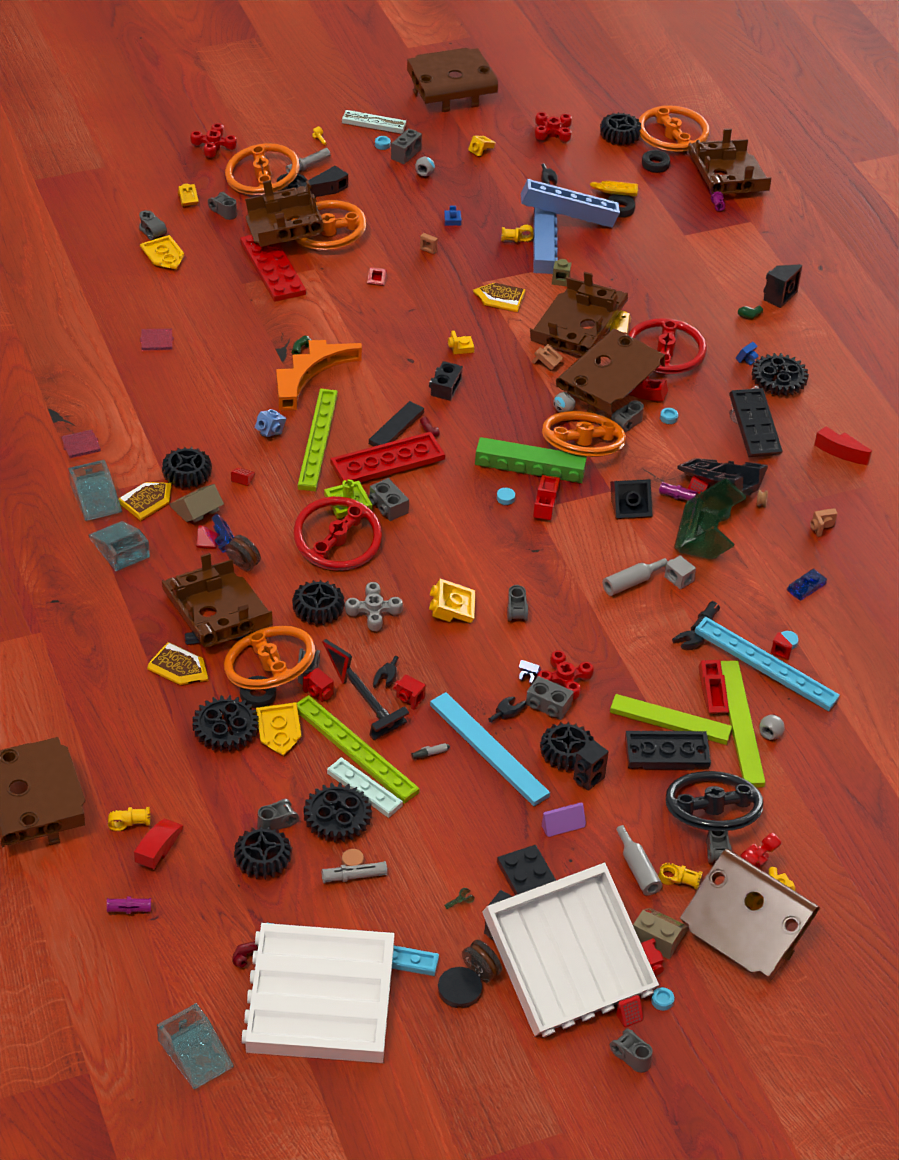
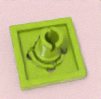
M347 479V484L346 480H344L343 485L324 489L325 497L341 496L351 498L372 510V503L359 481L354 482ZM331 506L337 519L347 515L349 507Z

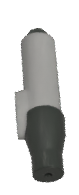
M444 743L433 747L426 746L411 753L412 759L425 758L447 751L450 745Z

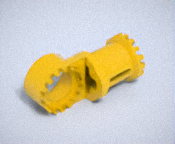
M523 225L515 229H505V227H502L501 241L529 242L534 237V230L530 225ZM523 231H529L530 234H529V235H523L522 232H523Z
M129 807L128 811H112L108 816V827L113 831H122L127 826H132L133 824H146L149 826L150 807H146V809H132V807Z
M665 863L660 867L658 877L665 885L684 883L698 890L699 882L701 881L699 879H701L703 872L686 869V866L683 865L680 867L673 863ZM670 871L674 874V876L667 877L663 874V872Z

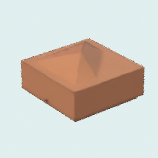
M423 233L420 236V249L435 254L437 252L438 238Z

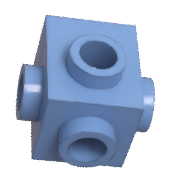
M272 409L261 411L254 428L266 437L279 435L282 433L287 418Z

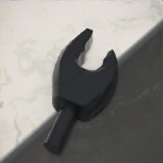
M543 163L541 165L543 168L541 174L542 183L550 185L549 181H553L554 185H556L558 182L556 172L547 168Z
M685 631L675 636L672 642L686 641L681 644V648L693 650L704 643V638L694 633L695 631Z
M394 656L391 663H386L377 670L373 679L374 688L384 678L387 679L385 688L390 687L397 677V667L395 664L399 659L398 656Z
M507 697L498 704L496 714L488 718V720L493 722L499 717L502 719L514 717L524 709L527 702L524 700L515 706H511L515 702V697Z

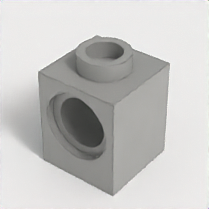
M678 556L667 562L664 577L681 590L694 581L696 567L682 556Z

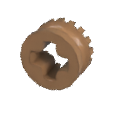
M758 490L756 506L762 504L763 507H766L768 491L762 492Z

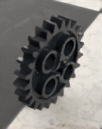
M773 353V356L767 354L766 358L761 356L760 360L757 359L756 363L753 364L751 375H753L752 380H755V384H759V388L764 387L765 392L770 390L771 394L777 392L778 396L781 393L787 396L788 392L794 395V391L799 393L800 389H804V386L807 385L809 374L808 369H805V364H801V360L795 361L796 357L789 358V355L784 357L782 353L777 356Z
M221 695L220 700L212 697L211 703L206 700L205 706L199 705V710H195L192 726L195 737L199 738V743L204 742L205 747L211 744L212 750L220 747V752L223 751L224 747L231 751L233 746L239 750V744L247 746L246 740L252 742L253 736L257 735L259 716H257L256 709L252 710V704L247 705L246 700L239 702V697L232 700L231 695L227 699H224Z
M339 782L338 787H335L331 783L330 788L322 785V791L316 788L315 794L310 793L309 799L305 800L304 821H306L307 827H311V833L318 831V838L325 835L326 841L333 837L334 842L338 838L345 842V837L348 836L353 840V834L360 836L361 830L366 831L367 825H370L372 810L369 798L364 797L363 791L357 793L358 787L351 790L350 784L342 787V783Z

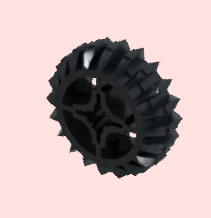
M618 112L617 114L612 113L603 117L600 123V135H602L603 139H606V142L617 145L622 144L624 146L639 140L641 123L635 116Z
M184 446L183 449L171 450L170 454H166L162 462V473L168 483L174 484V487L180 486L181 489L184 487L190 489L192 486L197 488L198 484L203 485L204 481H208L212 473V463L209 455H206L205 451H200L199 448L194 450L193 447L188 449Z
M313 580L312 583L305 582V585H299L292 598L296 617H300L301 621L307 620L308 625L310 623H315V625L322 623L324 626L326 622L331 624L333 620H338L345 607L341 589L337 588L335 584L330 585L329 581L325 583L322 580L319 582Z
M568 721L567 724L560 722L558 726L553 724L551 728L546 729L541 737L540 750L542 757H544L545 762H550L551 767L557 766L558 770L561 768H565L566 772L568 769L574 770L577 752L594 740V737L591 736L590 731H585L584 726L578 727L577 723L570 725Z
M260 825L257 830L252 827L250 832L244 831L243 836H239L238 842L234 846V858L237 867H240L241 872L247 871L248 877L254 874L256 879L259 876H263L266 880L268 875L274 878L276 873L282 874L283 869H287L288 863L291 860L292 847L289 838H286L284 832L279 833L278 828L271 830L270 826L267 829H263Z

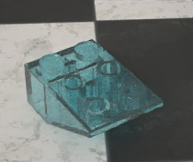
M105 460L68 468L70 486L85 521L122 512Z
M123 521L88 535L115 571L150 557L148 539L138 528Z
M197 1003L157 1024L158 1041L193 1089L234 1067L209 1019Z

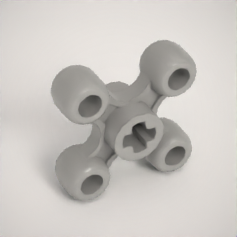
M370 582L365 588V601L349 598L345 602V611L350 616H355L359 612H365V615L368 617V628L372 631H378L383 625L382 613L400 614L403 610V602L398 597H392L388 601H383V598L380 596V585L376 582Z

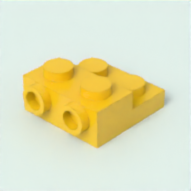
M440 579L436 585L432 586L430 596L433 599L429 610L433 611V617L448 622L453 617L469 623L474 620L475 590Z

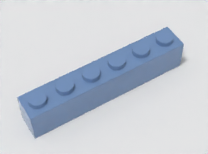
M527 179L521 192V204L528 207L551 211L559 215L570 216L571 218L597 223L602 226L613 227L620 213L618 202Z
M534 207L533 273L553 274L554 263L558 261L557 214Z

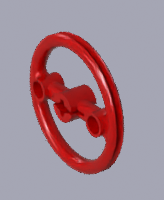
M669 318L649 319L637 324L628 333L629 336L636 338L640 332L646 329L662 327V335L659 336L657 351L665 354V367L660 365L653 372L662 374L684 373L701 364L706 355V342L702 334L693 326L679 320ZM678 329L694 338L698 344L699 351L696 357L689 362L670 365L676 343L675 334ZM666 340H668L667 349L665 352Z
M331 496L315 500L302 509L294 525V540L300 553L311 563L329 570H350L360 567L374 557L381 544L382 530L376 515L364 504L347 497ZM327 506L349 507L347 515L342 521L335 520L330 523L329 532L325 539L315 542L314 548L309 549L302 536L303 524L308 516L314 511ZM362 518H366L373 529V541L368 550L352 560H327L328 551L333 546L345 544L347 531L352 526L359 525Z

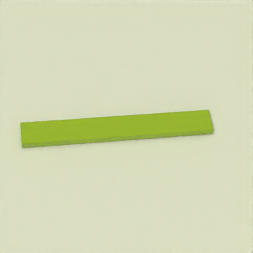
M320 389L298 482V490L315 492L317 490L337 400V390Z
M721 661L729 706L728 715L732 726V734L742 778L752 783L755 787H765V778L739 662Z
M308 695L297 702V710L300 716L393 795L402 800L404 804L419 794V787L311 696Z

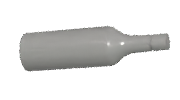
M664 558L652 564L638 563L604 578L602 582L603 588L609 596H613L647 581L654 571L666 566L668 561Z
M623 825L618 826L616 830L624 844L623 856L644 895L657 893L663 884L640 844L631 840Z

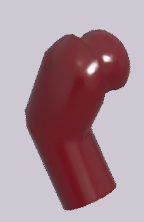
M427 417L420 419V423L426 433L431 432L434 437L440 435L439 428H433Z
M255 941L237 946L232 957V962L235 966L239 968L244 967L247 964L245 962L247 961V954L258 951V945H255Z

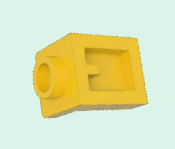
M473 136L468 150L477 156H482L483 150L494 148L496 142L485 136Z
M183 184L178 187V196H180L182 206L198 204L195 184Z
M620 311L611 324L610 331L617 329L628 335L629 323L631 322L630 313Z
M455 330L451 331V337H448L449 348H452L454 354L474 352L471 336L457 337Z

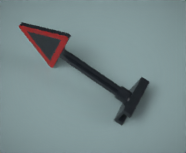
M327 639L322 641L342 684L346 683L348 678L376 713L378 721L372 723L369 733L373 740L407 723L405 716L409 714V711L405 706L389 714L386 709H383L357 674L351 670V654Z

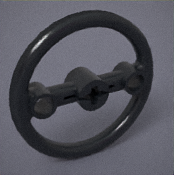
M700 771L679 777L669 785L665 799L667 808L678 820L689 826L708 831H732L749 826L760 817L764 802L760 791L752 783L739 776L718 771ZM714 781L736 786L735 791L725 792L721 787L711 786L705 789L704 796L694 798L689 794H682L678 796V799H675L676 793L681 788L697 782ZM751 802L754 803L753 809L748 814L732 820L715 821L693 816L694 810L704 809L707 814L719 815L724 812L725 805L735 804L739 807H748Z

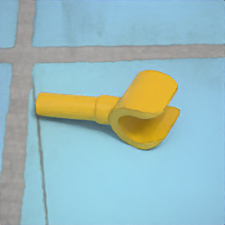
M319 126L314 128L312 137L318 138L323 145H326V141L321 136L323 135L322 128Z

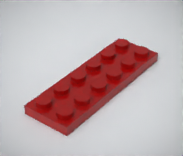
M252 235L240 237L241 245L274 302L306 295V288L279 243L260 247L259 243L254 242Z
M427 432L330 458V464L342 484L344 480H346L347 484V479L361 483L445 460V453L433 434Z

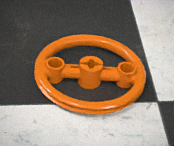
M658 106L647 110L639 117V122L641 123L640 137L649 145L661 150L673 152L688 151L689 143H695L697 140L706 142L709 136L707 121L697 112L685 107ZM669 113L684 115L693 119L701 126L702 135L694 141L690 140V134L681 131L682 121L678 118H671ZM651 117H656V122L664 124L666 127L665 136L669 139H676L678 141L677 144L653 138L646 132L645 122Z
M263 143L253 145L239 151L229 160L225 169L226 180L234 190L240 193L264 195L263 182L271 180L270 164L268 159H266L265 152H278L289 157L292 162V168L282 180L276 183L271 181L273 192H276L288 186L296 178L300 168L299 159L294 151L280 144ZM249 155H253L254 158L253 166L259 182L258 187L242 185L233 178L234 167Z
M326 200L315 202L318 210L333 208L349 211L345 217L335 219V215L330 213L321 215L324 226L321 232L323 236H333L336 234L337 228L343 227L355 231L342 239L334 241H314L306 237L296 239L295 241L300 245L316 250L342 248L355 242L362 236L366 229V217L360 208L345 201Z
M566 411L554 414L545 420L542 428L543 436L548 443L559 450L578 456L600 457L616 453L624 446L626 434L619 424L605 416L584 411ZM582 420L576 424V429L567 430L564 427H555L554 431L550 430L558 422ZM589 422H594L600 424L601 426L594 427V425ZM614 436L618 438L611 445L595 448L566 443L567 441L574 440L578 445L588 446L592 443V438L600 437L603 440H613Z
M273 626L263 628L243 637L232 646L225 657L224 670L232 683L245 689L263 690L278 687L294 680L310 666L315 657V644L307 632L297 627ZM273 636H292L298 638L305 643L306 653L295 667L288 669L286 663L280 659L277 646L268 643L266 638ZM252 646L254 652L259 655L263 669L265 671H272L273 677L268 679H247L239 676L233 668L236 657L246 647Z

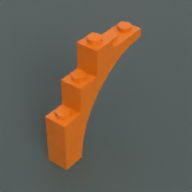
M309 340L308 354L293 355V369H276L279 411L297 410V400L301 390L312 377L321 371L347 362L362 361V344H326V340Z

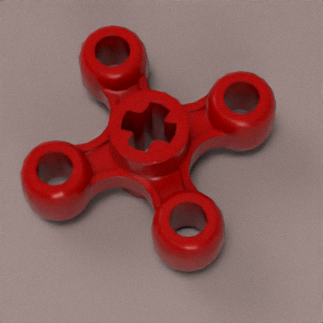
M538 112L536 114L535 122L538 125L535 129L536 139L545 140L547 136H559L562 142L570 141L572 135L571 129L568 128L572 123L570 114L564 113L560 118L555 116L548 118L545 112Z
M214 123L206 135H203L200 131H193L190 135V141L193 145L205 144L204 155L208 158L214 157L216 151L221 146H225L228 150H233L237 147V138L234 135L222 137L224 128L220 123Z
M556 650L552 652L550 657V663L556 670L553 672L542 670L538 673L537 677L540 676L574 691L573 700H576L580 696L581 688L574 680L577 678L582 680L591 679L594 667L587 661L582 662L578 667H574L570 662H566V655L563 651Z
M773 832L761 841L763 846L757 847L754 843L740 856L756 867H762L769 858L767 851L773 852L782 844L781 840Z

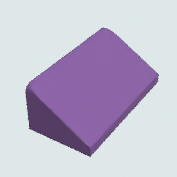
M582 802L543 813L542 827L547 837L584 828L586 825Z

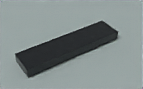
M409 401L369 438L368 444L378 446L395 441L424 413V408Z

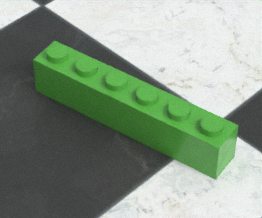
M482 437L479 439L475 456V465L537 476L559 477L560 480L578 483L583 482L587 461L586 456Z

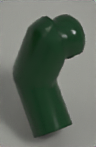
M743 306L738 309V315L746 319H753L763 313L761 306L753 309Z
M305 335L295 341L291 351L292 355L300 354L303 345L309 347V340L312 339Z

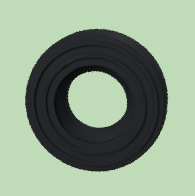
M650 150L643 154L642 166L650 172H664L670 166V157L663 151ZM651 160H659V161H661V162H660V163H655V162H652Z
M615 194L608 198L610 201L626 206L619 207L620 213L618 217H628L634 213L635 201L632 197Z
M252 676V677H249V678H247V679H268V678H267V677H264V676ZM240 687V697L242 701L246 700L247 705L252 704L254 709L270 706L276 698V687L264 689L266 693L263 696H253L250 693L251 689Z

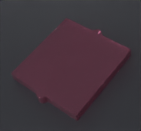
M172 328L141 329L142 337L140 342H142V350H172V341H174Z
M93 430L61 436L64 450L67 451L69 458L101 451L98 438L95 437Z

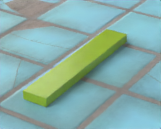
M618 694L615 695L610 708V713L674 731H707L708 740L727 745L732 726Z

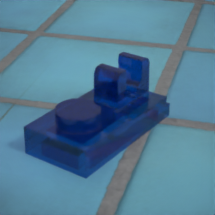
M219 514L213 516L212 520L215 524L213 528L220 535L215 539V542L219 545L218 548L222 552L227 551L231 547L234 550L238 549L230 546L231 540L236 538L227 522Z
M813 568L789 584L787 591L801 601L826 585L827 578Z

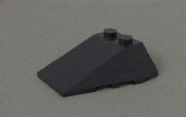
M694 458L678 465L677 469L691 477L695 476L708 483L710 487L725 495L732 496L733 499H743V497L759 490L768 465L752 462L737 465L734 464V461L718 463L717 460Z

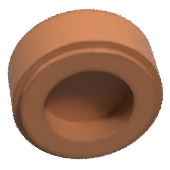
M357 849L346 850L342 855V864L346 866L362 865L364 859L362 852Z

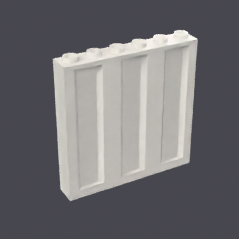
M605 863L494 903L482 911L534 1036L542 1034L543 1037L555 1033V1028L560 1026L563 1029L575 1025L574 1021L581 1018L583 1022L595 1017L594 1013L602 1011L603 1014L615 1009L614 1005L635 995H641L642 998L652 995L654 993L653 989L659 986Z
M261 923L260 932L256 931L255 945H258V951L253 952V964H256V967L250 973V984H253V989L248 990L247 1003H251L250 1010H245L244 1023H248L247 1030L242 1032V1044H246V1053L383 1063L394 933Z

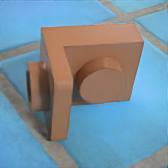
M547 344L544 348L540 347L534 353L536 357L532 362L535 364L540 360L552 370L563 357Z
M835 508L814 511L810 525L817 537L822 536L823 528L835 526L838 514Z

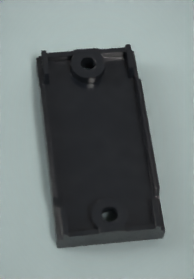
M626 731L625 733L628 768L693 770L695 767L698 769H709L711 765L707 731Z

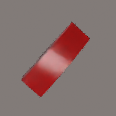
M648 376L628 395L646 400L664 401L668 393L666 380L649 379Z
M825 426L816 434L814 446L824 452L853 463L869 464L872 450L844 432L839 435Z
M542 475L534 505V518L552 519L560 482L559 477Z
M701 660L698 668L708 713H729L725 676L722 675L721 660Z
M165 818L159 821L145 835L135 849V862L155 869L160 859L165 858L181 833L183 825Z

